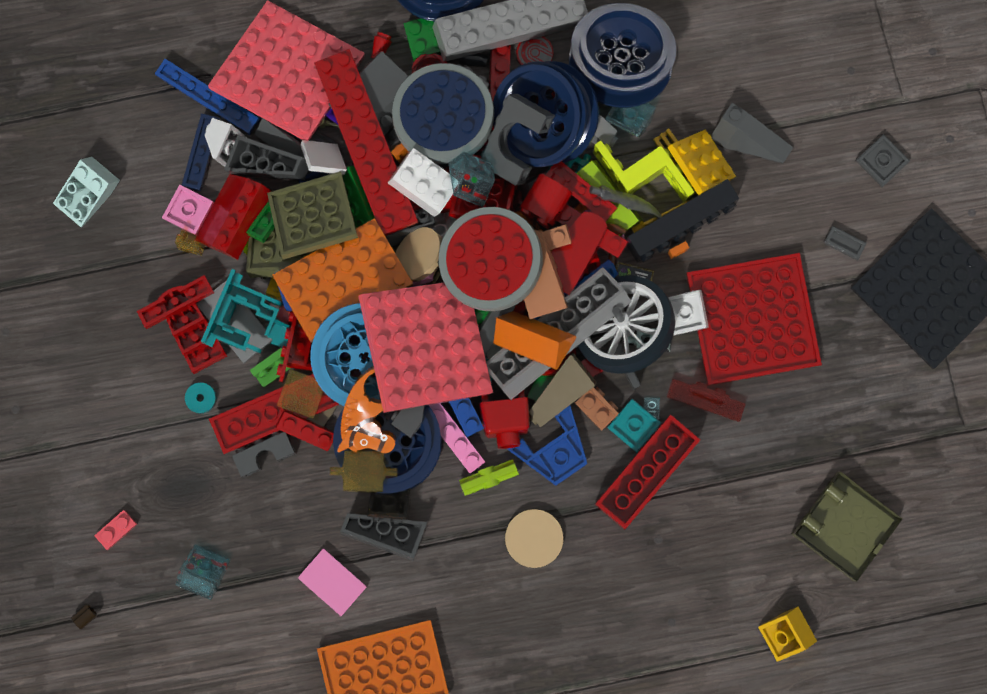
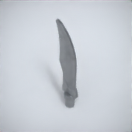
M604 185L600 187L591 186L589 189V193L601 197L604 201L617 202L627 209L643 212L658 219L662 217L653 205L636 195L612 190Z

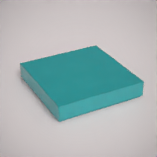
M631 399L607 428L637 453L661 425V422L634 399Z

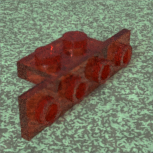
M672 379L667 398L740 422L745 403L730 399V396L726 395V391L722 389H709L707 384L701 382L690 385Z

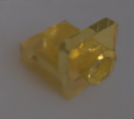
M181 229L180 234H177L175 240L177 248L180 251L202 256L204 248L199 245L200 242L190 239L186 242L188 232Z

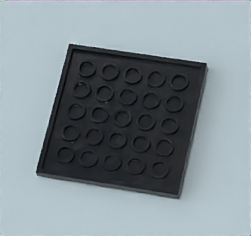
M932 208L850 288L932 369H935L987 317V262Z

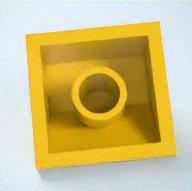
M799 607L788 610L758 627L777 662L805 651L817 642Z

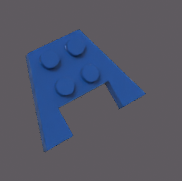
M570 405L555 416L565 432L539 451L533 453L523 438L520 440L521 445L519 447L507 449L555 486L588 464Z

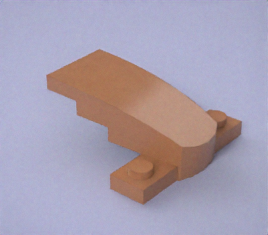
M567 224L546 231L535 230L542 247L543 265L536 286L524 299L530 319L568 308L562 290L563 286L557 272V265L550 251L572 243Z

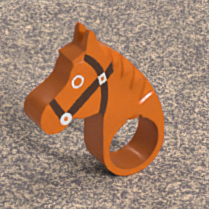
M374 366L360 375L348 394L342 414V441L338 447V452L347 448L354 452L369 448L381 453H388L395 447V435L390 431L382 430L381 424L374 418L383 411L381 400L373 397L370 398L365 393V381L371 374L375 373Z

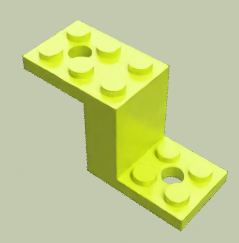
M599 141L595 144L593 154L621 192L633 194L663 173L683 203L692 198L694 188L689 180L683 177V171L679 165L673 163L670 152L667 149H663L662 146H659L623 171L622 163L618 159L615 160L611 155L613 152L607 143L603 144L602 141Z

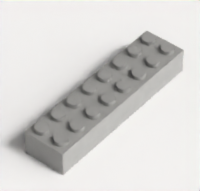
M508 0L437 18L432 28L443 61L446 62L575 28L588 11L584 0Z
M602 267L577 287L570 296L565 297L568 308L543 315L537 321L575 335L577 338L569 349V353L614 317L612 312L614 307L622 310L632 301L626 291ZM504 348L486 361L490 376L510 400L551 368Z

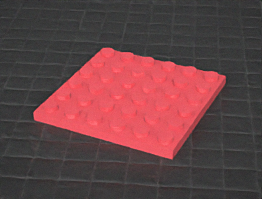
M267 0L213 77L208 88L294 136L309 141L331 108L328 105L330 102L314 62L350 49L355 64L358 67L365 57V53Z
M445 283L366 293L358 296L384 413L493 393L475 310L457 300L450 293Z

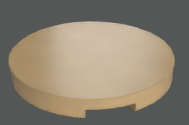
M422 227L409 233L402 240L395 253L411 281L419 282L425 279L439 265L437 262L439 260L442 237L431 228Z
M537 509L523 511L516 515L507 527L505 534L506 547L511 557L523 566L531 568L546 566L556 559L562 549V528L559 522L545 511Z

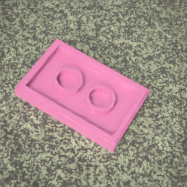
M324 548L298 577L301 582L340 616L348 610L367 588L363 582Z

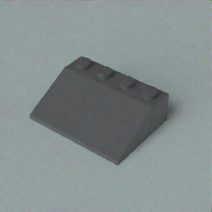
M381 51L359 74L382 132L385 135L393 127L392 108L395 95L401 84L409 76Z

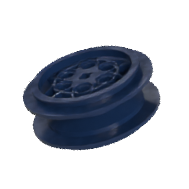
M630 3L606 4L588 12L576 25L571 39L569 65L579 70L587 78L599 103L619 108L635 107L655 99L668 85L676 58V42L667 23L651 10Z
M425 405L423 423L413 436L412 443L409 446H403L401 442L402 438L407 435L394 428L391 424L393 422L391 418L396 411L386 413L382 411L374 417L375 419L382 417L384 419L382 430L390 431L396 437L394 449L388 453H381L382 457L379 461L372 460L371 454L376 450L369 448L357 450V452L349 448L341 452L337 451L342 441V410L335 424L333 446L336 459L343 472L360 487L379 494H398L411 490L421 484L435 468L442 446L439 424L429 405ZM399 452L401 454L399 462L394 463L391 461L392 453Z

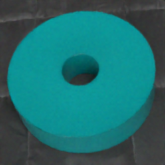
M195 383L185 393V403L195 413L203 414L209 412L217 401L215 390L206 383ZM199 395L204 396V399L201 402L198 401Z

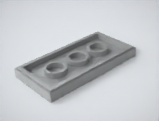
M226 281L214 290V294L197 303V306L209 321ZM237 305L229 325L251 334L248 344L264 349L272 342L271 338L264 336L266 329L248 307ZM229 345L244 364L258 353L246 348V351Z

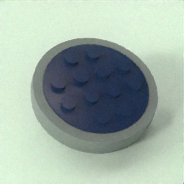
M432 64L415 71L401 84L393 102L392 121L397 137L408 151L415 148L435 164H452L471 157L485 144L494 122V105L488 88L472 71L454 64Z

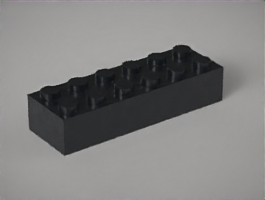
M727 179L628 236L627 241L629 243L627 247L636 262L642 260L644 263L651 259L656 251L661 253L668 249L672 242L679 243L685 239L687 233L691 232L694 234L701 230L706 222L709 225L718 220L720 214L724 213V215L732 212L740 198Z

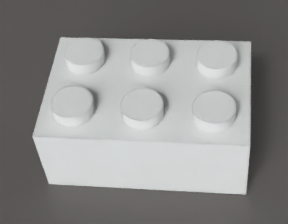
M415 148L408 152L388 181L389 185L434 217L440 214L461 183Z

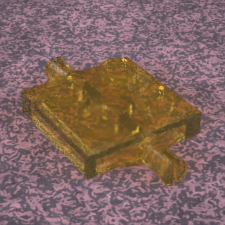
M344 451L342 467H330V475H342L343 491L383 492L385 477L398 475V468H386L384 453L376 451Z

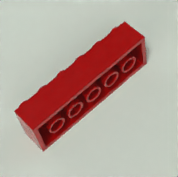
M672 415L668 416L594 505L625 530L698 444L700 439Z

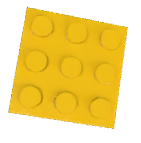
M706 129L667 147L698 196L727 179L731 181L736 177Z

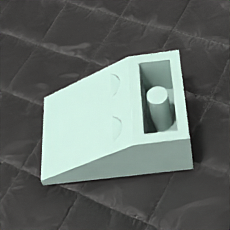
M93 157L81 159L53 204L80 227H83L112 194L120 180Z

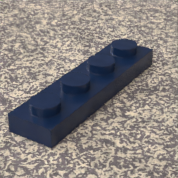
M201 113L182 186L186 188L202 190L211 157V152L205 138L206 128L212 118L221 120L218 117Z

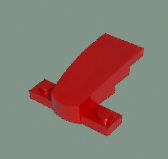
M566 204L556 221L562 225L567 224L572 243L555 248L551 253L557 265V272L563 286L562 290L570 296L587 267L591 264L599 247L619 259L629 242L608 230L606 222L598 214L585 211L580 213Z
M205 275L184 286L168 289L158 300L137 311L146 329L165 319L167 320L172 335L176 339L180 351L193 374L227 357L219 340H215L213 347L201 343L209 322L196 303L214 294Z

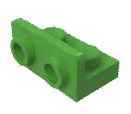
M282 348L250 370L263 387H266L280 377V375L276 374L279 363L283 364L284 357H280Z

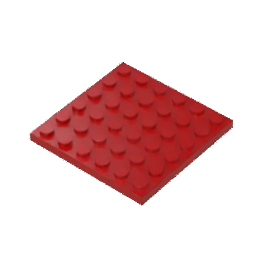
M800 253L686 273L689 291H702L709 328L697 330L707 386L822 365Z

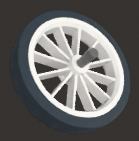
M625 275L614 277V279L627 294H634L626 313L624 308L620 310L618 307H614L612 309L614 318L607 321L610 324L601 326L591 335L603 332L608 333L594 344L592 343L591 336H589L578 345L583 356L595 367L606 372L618 374L635 372L654 363L668 348L675 330L673 307L663 290L646 278ZM640 295L649 299L634 311ZM653 305L657 307L658 313L641 316ZM658 320L656 330L639 325ZM636 330L653 336L644 345L634 332ZM631 335L642 346L632 353L629 351L628 337ZM614 337L608 353L599 350V348ZM623 337L625 354L614 355L618 347V344L621 338Z

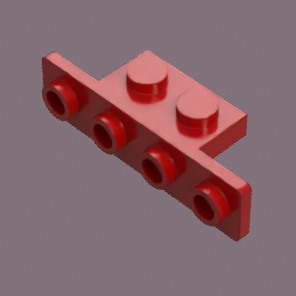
M290 311L288 321L292 322L291 328L286 329L284 338L288 339L287 346L283 345L280 356L284 357L283 364L279 363L276 374L280 375L279 382H283L287 365L306 369L311 342L303 328L295 327L297 318L293 311Z

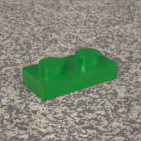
M267 202L247 230L248 236L262 243L267 240L275 228L269 202Z

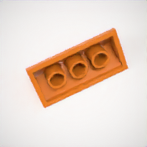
M512 311L496 317L493 343L557 370L577 337Z

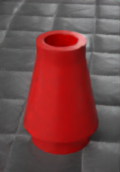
M377 32V35L374 36L372 59L381 51L384 54L392 43L391 36Z

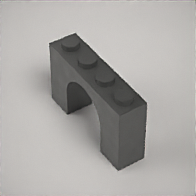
M509 94L503 101V109L496 118V125L488 137L486 148L481 153L479 164L515 186L525 184L532 167L516 158L510 152L507 144L508 133L516 123H520L538 134L548 133L555 115L519 94Z

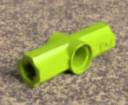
M512 459L497 466L493 465L484 468L474 475L459 480L466 496L481 489L485 490L494 487L504 480L519 475Z

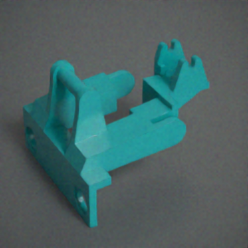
M232 269L201 343L213 347L217 339L243 351H246V348L261 353L262 349L248 344L251 334L229 325L236 306L244 305L255 310L256 316L270 321L264 336L272 339V345L282 348L283 345L287 346L288 339L284 338L286 329L291 328V326L276 319L279 309L264 303L268 301L273 305L281 306L282 302L241 285L240 282L243 275L236 273V270Z

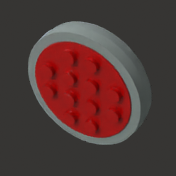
M483 207L464 214L449 227L440 245L439 268L446 287L457 300L474 309L500 311L518 304L534 289L542 271V247L535 230L524 218L504 208Z

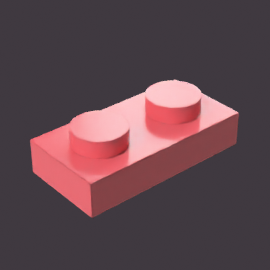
M123 510L94 536L106 550H109L138 524L126 510Z

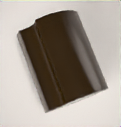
M86 604L71 619L82 630L98 615L89 604Z

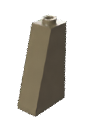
M574 353L570 354L530 409L529 418L535 425L538 424L542 427L597 384Z

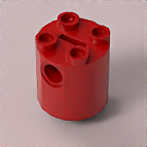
M555 173L539 174L520 206L522 214L531 220L533 217L536 218V221L539 222L538 224L546 229H549L550 226L553 227L556 219L572 195L567 181Z

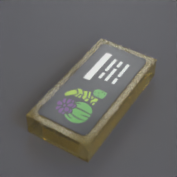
M617 262L616 265L618 272L616 277L632 275L643 277L650 281L653 279V270L622 262Z

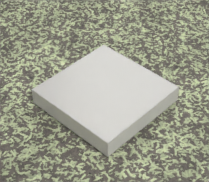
M302 140L300 146L309 171L325 173L341 171L342 175H345L347 169L338 144Z
M701 290L668 297L675 315L673 336L709 328Z

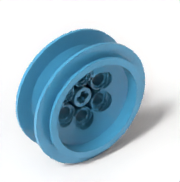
M360 303L342 307L326 318L317 330L311 346V367L318 385L327 396L345 406L352 386L359 378L353 377L350 373L351 370L359 369L361 374H363L373 366ZM357 335L360 338V342L352 344L349 337ZM347 352L350 354L351 359L343 361L340 358V354ZM368 352L370 359L362 360L361 353ZM370 375L365 381V393L370 398L373 397L381 400L377 379Z

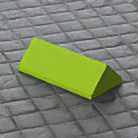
M592 160L576 173L591 186L600 187L604 185L612 190L620 191L597 160ZM610 201L618 209L608 219V223H616L629 231L639 224L640 221H643L637 211L627 209L617 202Z

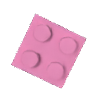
M179 184L162 219L197 236L214 202Z

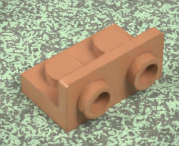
M593 387L579 398L575 404L602 431L619 414L617 412L618 407L612 401L608 403L603 398L605 394L598 387Z

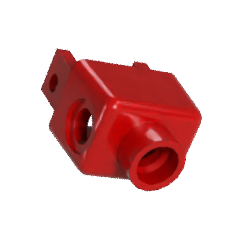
M524 390L518 394V398L512 400L488 402V395H482L480 413L485 436L487 438H496L498 449L519 447L521 445L519 435L527 434L530 427L528 397H525Z

